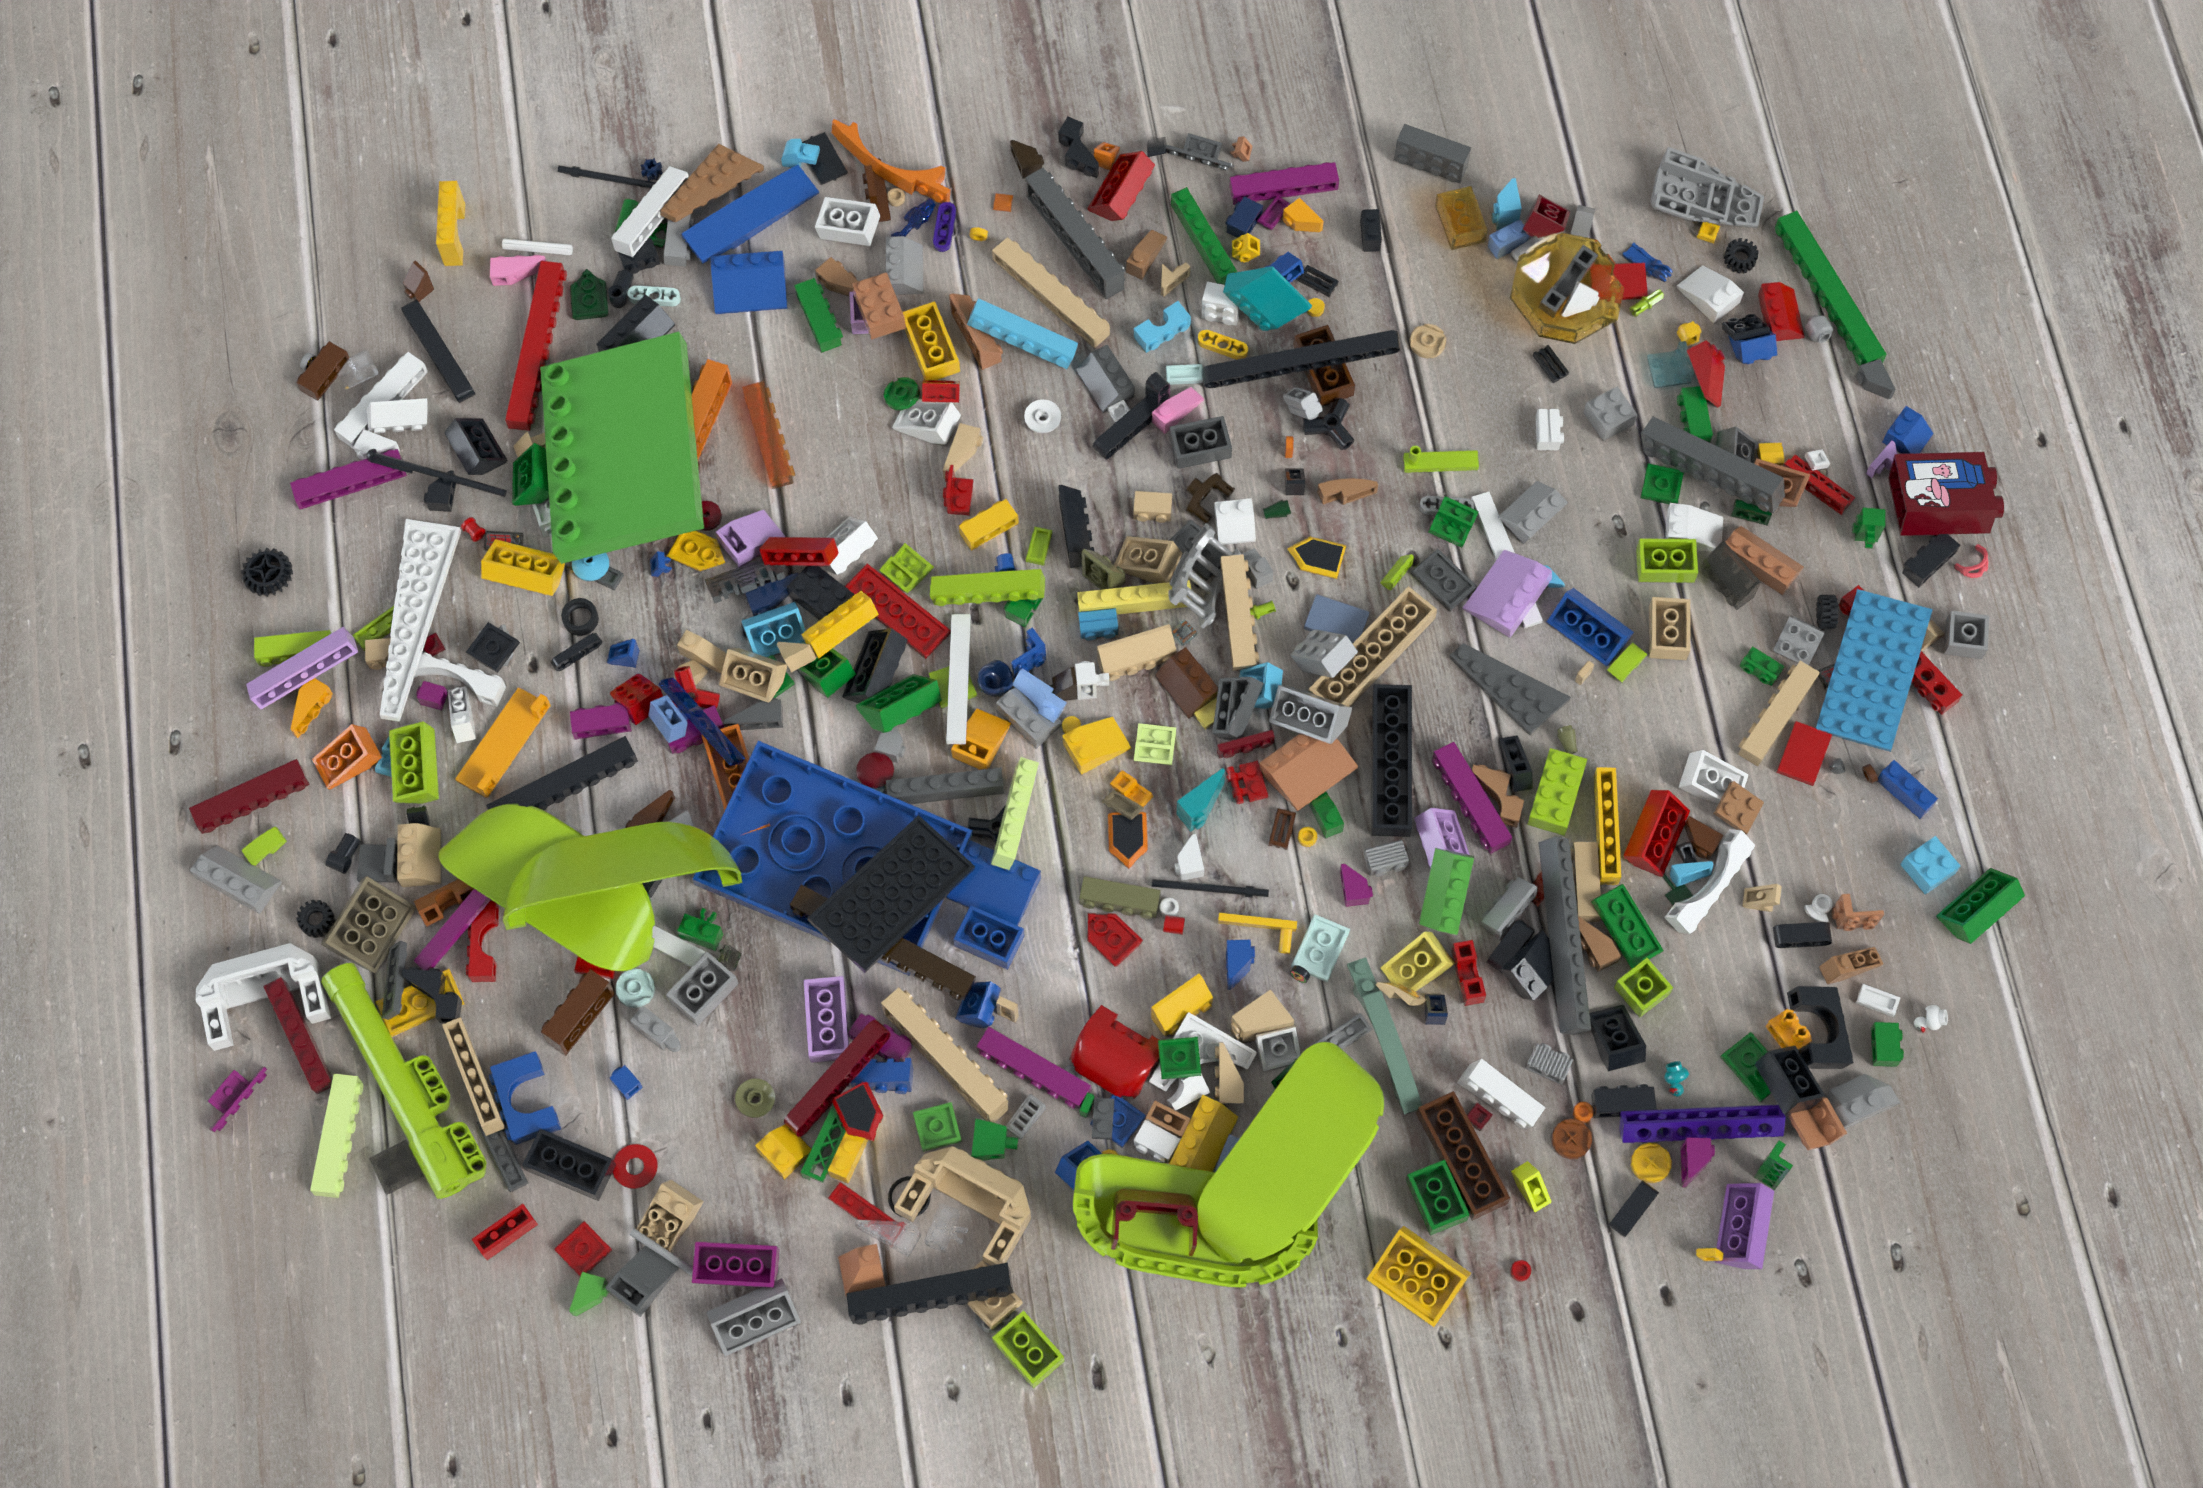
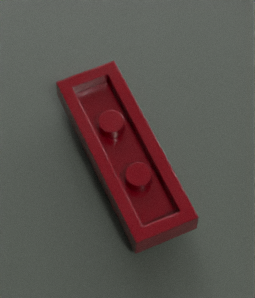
M1273 730L1218 744V757L1227 759L1241 752L1244 754L1249 753L1259 747L1268 748L1274 744L1275 736Z

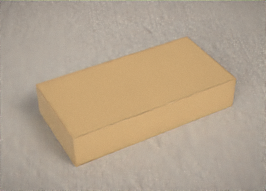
M999 996L996 1002L998 1015L1016 1023L1019 1017L1018 1004Z

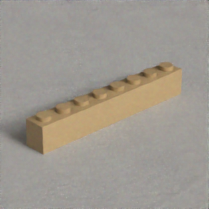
M1007 237L992 250L993 260L1094 349L1110 335L1109 323L1104 318L1101 319L1093 308H1088L1079 296L1072 294L1071 290L1066 285H1062L1054 274H1049L1041 263L1033 260L1031 254L1024 252L1016 241H1012Z

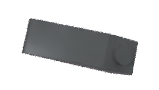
M772 698L770 702L760 701L724 720V726L729 727L739 724L740 730L783 728V706L781 699Z

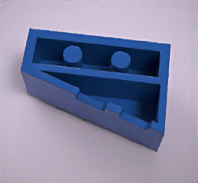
M894 1058L888 1059L887 1062H877L876 1059H871L851 1082V1087L853 1088L862 1082H868L871 1090H875L877 1093L895 1091L897 1094H906L907 1092H912L914 1070L912 1059L905 1058V1062H894Z

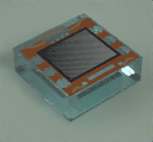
M1184 619L1172 629V634L1184 646L1197 635V631Z

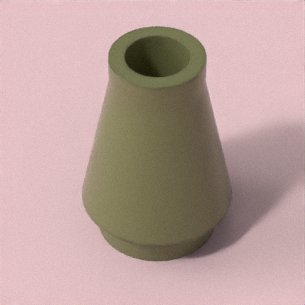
M1572 725L1557 729V737L1566 753L1574 754L1578 752L1575 729L1572 728Z

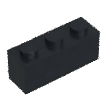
M1949 534L1933 535L1926 547L1923 545L1916 552L1917 555L1914 558L1910 557L1904 563L1905 568L1902 574L1920 588L1957 553L1960 544Z
M1640 1084L1633 1088H1628L1627 1085H1620L1613 1089H1608L1607 1086H1600L1594 1089L1591 1094L1594 1118L1620 1117L1621 1111L1657 1110L1654 1086L1648 1087L1647 1084Z

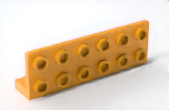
M517 688L455 780L488 798L551 705L548 698L541 693L536 697L521 688Z

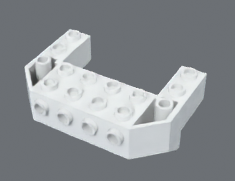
M288 943L212 964L196 987V1003L201 1007L208 1045L214 1051L234 1046L227 1009L268 998L263 986L280 977L288 983L291 991L301 990L305 1014L311 1024L331 1019L326 991L321 983L322 973L320 964L315 957Z

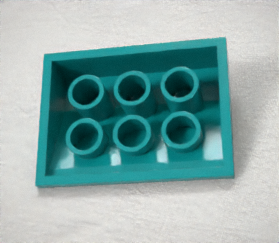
M1273 266L1229 273L1227 275L1223 293L1262 331L1278 329L1312 308V305Z

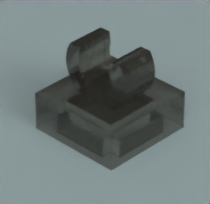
M724 945L723 949L719 950V953H721L720 958L716 960L729 971H735L742 953L730 945Z

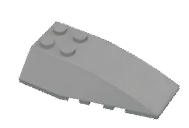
M1668 147L1656 174L1650 202L1654 209L1685 220L1757 228L1764 196L1745 184L1743 186L1736 182L1735 178L1727 177L1720 173V169L1707 165L1706 161L1702 158Z

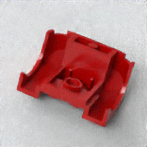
M1101 1005L1080 1032L1069 1059L1075 1066L1074 1070L1113 1095L1120 1098L1122 1096L1136 1098L1139 1096L1153 1067L1160 1060L1159 1039L1153 1035L1149 1039L1143 1037L1116 1020L1118 1014Z

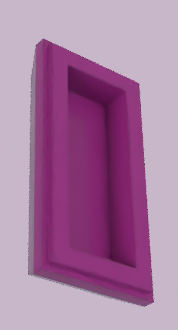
M1276 196L1257 222L1272 231L1283 217V210L1290 203Z

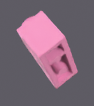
M1190 387L1164 401L1152 412V423L1166 434L1170 426H1175L1204 401V398Z

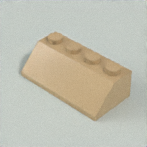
M1170 624L1097 646V662L1101 673H1109V680L1114 681L1119 679L1120 676L1134 675L1140 670H1150L1156 667V665L1165 664L1171 656L1177 653Z

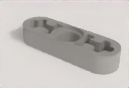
M1423 497L1419 505L1420 511L1425 515H1436L1444 497ZM1448 497L1474 509L1473 501L1468 498ZM1427 502L1430 503V508H1426Z

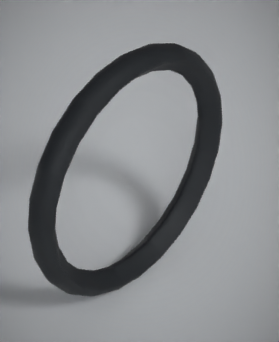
M912 1176L898 1179L889 1190L888 1203L894 1213L893 1191L898 1184L910 1181ZM931 1194L917 1216L921 1215L928 1208Z

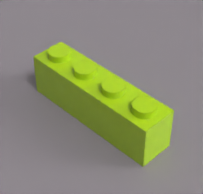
M331 630L255 637L254 658L258 665L263 667L281 664L332 634Z

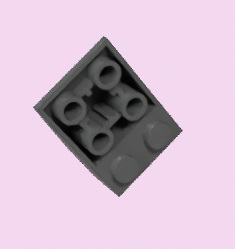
M644 1246L617 1272L605 1289L610 1295L641 1317L679 1267L647 1246Z

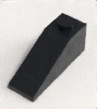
M1518 735L1499 738L1507 774H1511L1509 782L1513 792L1533 789L1532 769Z

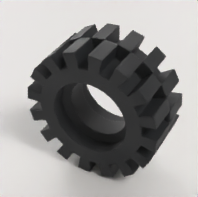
M1739 238L1738 242L1734 239L1732 243L1728 244L1724 254V263L1727 264L1728 269L1732 267V272L1738 270L1737 273L1740 274L1741 270H1743V273H1747V270L1751 271L1754 268L1759 251L1756 250V245L1753 246L1752 241L1748 243V239L1742 241V238ZM1736 252H1743L1748 258L1740 260L1734 254Z
M1836 595L1818 596L1816 618L1819 629H1835L1837 627L1839 609Z
M311 900L309 904L307 901L305 902V907H300L301 912H297L298 917H296L298 925L309 937L311 935L314 938H317V935L323 937V933H328V929L335 922V915L327 903L321 900H317V902ZM315 912L321 913L323 920L317 925H311L309 917Z

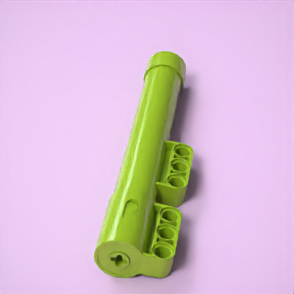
M345 963L331 969L322 977L321 983L345 1021L410 1143L409 1147L436 1198L450 1197L460 1192L467 1185L483 1178L486 1174L487 1163L468 1126L463 1122H455L443 1128L439 1126L435 1116L448 1110L450 1094L432 1060L426 1055H421L407 1062L404 1061L365 988L366 984L354 963ZM420 1065H426L428 1068L425 1070H421L418 1067ZM431 1081L437 1083L435 1086L427 1085ZM438 1098H443L446 1101L443 1103H439L436 1100ZM457 1131H461L464 1133V1135L456 1136L454 1135V1133ZM465 1148H471L473 1152L465 1153L463 1150ZM480 1165L482 1169L474 1170L472 1166Z

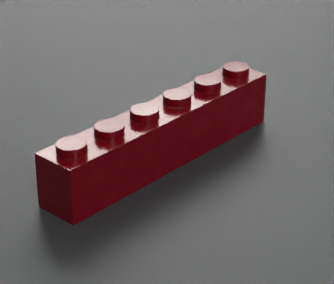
M295 759L190 807L189 810L199 831L202 834L210 833L216 827L230 824L234 819L240 816H247L258 808L267 807L275 800H282L295 791H302L310 784L301 764Z
M280 977L264 985L267 996L311 1089L316 1094H319L331 1088L333 1078L288 983Z

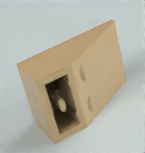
M673 1180L666 1181L660 1185L636 1230L671 1252L694 1220L704 1201Z

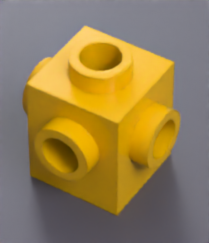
M1246 233L1232 240V257L1240 262H1249L1251 259L1260 256V239Z

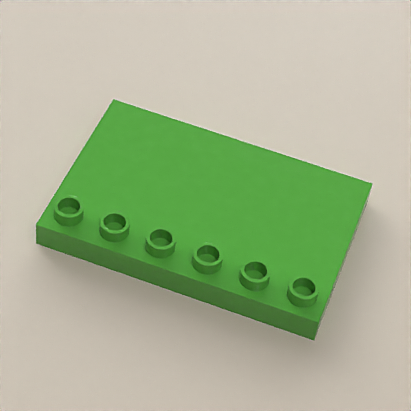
M680 332L541 367L553 554L561 564L704 529L687 343Z

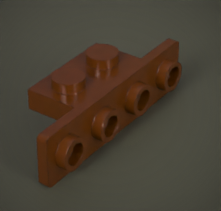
M864 165L865 173L862 174L863 184H867L868 187L864 189L866 200L870 199V203L876 204L880 214L878 222L890 221L891 216L885 180L872 171V165Z

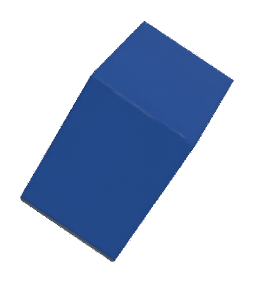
M630 639L611 645L607 663L636 668L640 651L636 640Z

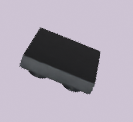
M1748 314L1745 318L1740 319L1730 318L1727 322L1722 323V329L1734 341L1770 334V327L1755 314Z

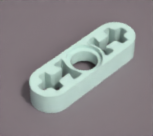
M632 286L627 292L629 301L633 304H637L645 294L649 297L652 293L659 294L657 299L652 300L660 306L673 307L677 306L681 301L680 293L675 288ZM671 295H675L672 300L669 299Z

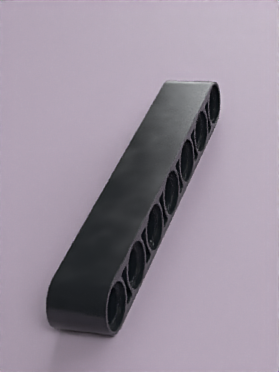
M416 299L401 307L404 316L457 401L461 403L476 395L419 301Z

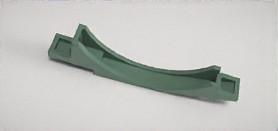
M1367 958L1347 963L1354 982V996L1363 1006L1377 1035L1389 1070L1395 1098L1398 1099L1404 1115L1417 1111L1418 1107L1422 1106V1102L1382 992L1376 986L1377 983Z

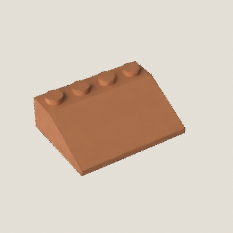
M1301 733L1260 762L1264 778L1297 811L1358 768V765L1337 738L1332 744Z

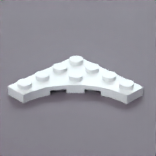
M1189 1012L1173 1039L1198 1037L1200 1064L1219 1062V1058H1215V1046H1219V1042L1224 1043L1233 1063L1247 1070L1257 1054L1255 1050ZM1159 1062L1148 1082L1166 1092L1176 1078L1161 1079Z

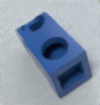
M1004 553L996 557L998 566H995V572L1015 571L1012 554Z

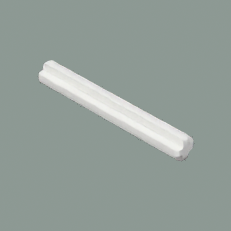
M516 239L502 240V248L507 250L572 255L573 253L571 244Z

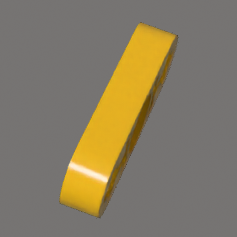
M1202 330L1198 334V344L1204 349L1236 360L1246 358L1248 355V346L1242 341L1210 330ZM1226 342L1228 346L1226 348H1220L1218 346V343ZM1240 348L1243 349V351L1237 353V350H1239Z

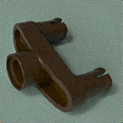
M1218 473L1210 476L1205 482L1195 478L1186 490L1193 496L1186 511L1190 515L1194 514L1205 524L1211 520L1213 514L1200 505L1212 489L1216 488L1227 498L1235 490Z

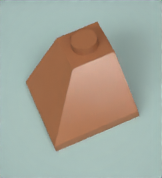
M877 1244L855 1248L838 1257L845 1295L846 1293L886 1286Z

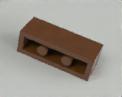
M330 341L326 346H323L318 356L309 363L306 371L298 377L296 383L300 391L319 401L351 359L347 351Z

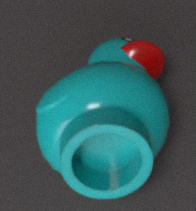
M1674 1061L1665 1066L1667 1071L1664 1078L1668 1084H1671L1669 1092L1673 1096L1678 1097L1684 1092V1087L1680 1082L1688 1078L1689 1072L1687 1068L1682 1066L1680 1061Z

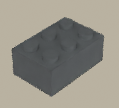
M1224 416L1170 426L1169 438L1177 469L1232 458V445Z

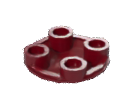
M872 752L859 760L856 774L861 784L871 788H878L886 785V780H892L894 765L887 755Z

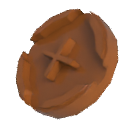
M1565 1119L1553 1130L1551 1136L1552 1146L1560 1156L1567 1159H1578L1584 1156L1590 1149L1592 1135L1589 1128L1582 1121Z

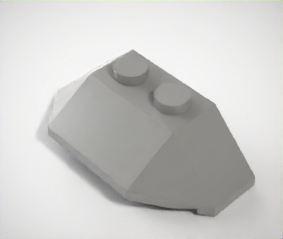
M1866 1074L1829 1090L1827 1095L1830 1104L1845 1129L1900 1104L1891 1085Z

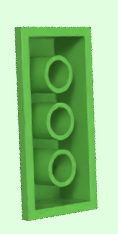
M1435 848L1419 921L1420 925L1458 935L1474 856Z

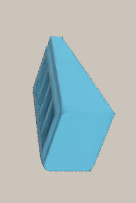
M1712 861L1671 865L1670 877L1675 886L1678 887L1710 876L1714 864Z

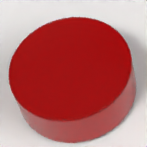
M1524 1260L1515 1261L1511 1266L1510 1274L1516 1281H1526L1531 1275V1266Z

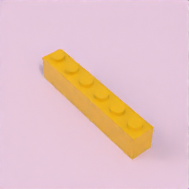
M1597 767L1593 778L1600 885H1618L1621 879L1616 768Z

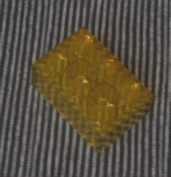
M1471 186L1437 194L1435 207L1451 250L1486 242L1488 230Z

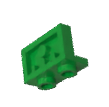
M1753 646L1740 663V667L1744 672L1753 674L1762 683L1769 684L1770 686L1775 683L1785 668L1784 665Z

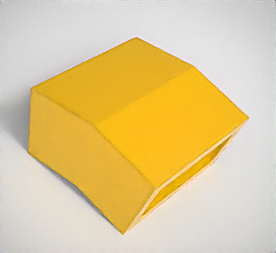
M1782 442L1758 444V459L1783 466L1785 462Z

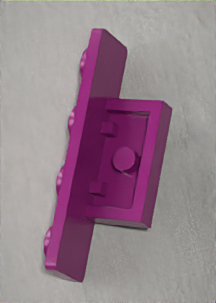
M262 1066L250 1082L233 1070L207 1100V1102L223 1113L210 1128L212 1132L216 1130L221 1131L227 1124L225 1119L230 1114L234 1115L241 1107L239 1105L243 1098L248 1099L253 1093L252 1087L256 1082L260 1084L267 1076L265 1073L267 1071L266 1067Z

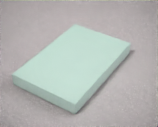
M1314 914L1291 967L1299 965L1305 968L1311 976L1328 982L1350 929Z

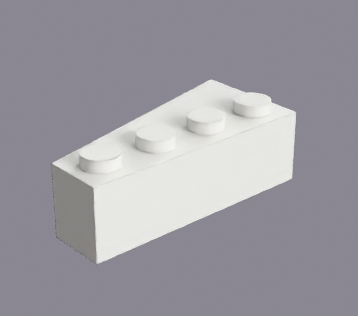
M1483 1059L1469 1064L1457 1084L1498 1110L1501 1114L1512 1119L1522 1129L1533 1127L1545 1109L1543 1105Z

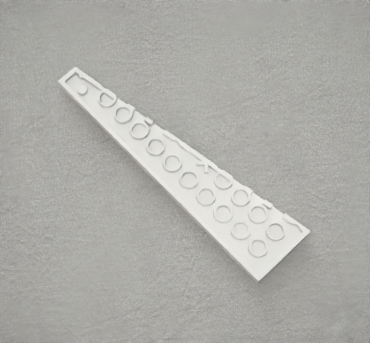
M406 519L403 537L404 544L401 552L402 559L399 566L400 574L397 582L390 634L391 641L388 649L389 656L386 664L387 671L381 701V719L400 722L461 534L460 527Z

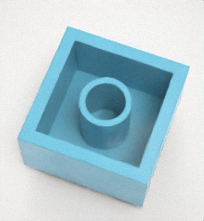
M1936 836L1908 854L1900 864L1925 895L1956 874L1961 867Z

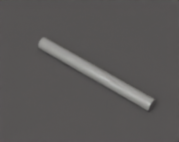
M635 1228L631 1231L630 1236L692 1276L693 1267Z

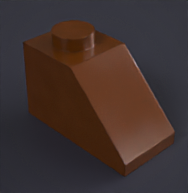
M415 260L403 281L406 296L409 299H417L420 302L434 290L428 272Z
M1689 816L1684 827L1693 851L1698 857L1710 860L1723 834Z

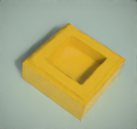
M1702 222L1697 238L1714 244L1720 226Z
M1717 1248L1696 1249V1256L1703 1261L1723 1260V1252Z

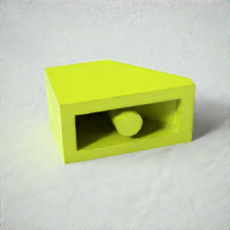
M1527 1161L1511 1171L1518 1189L1534 1212L1551 1203L1541 1174L1531 1163Z

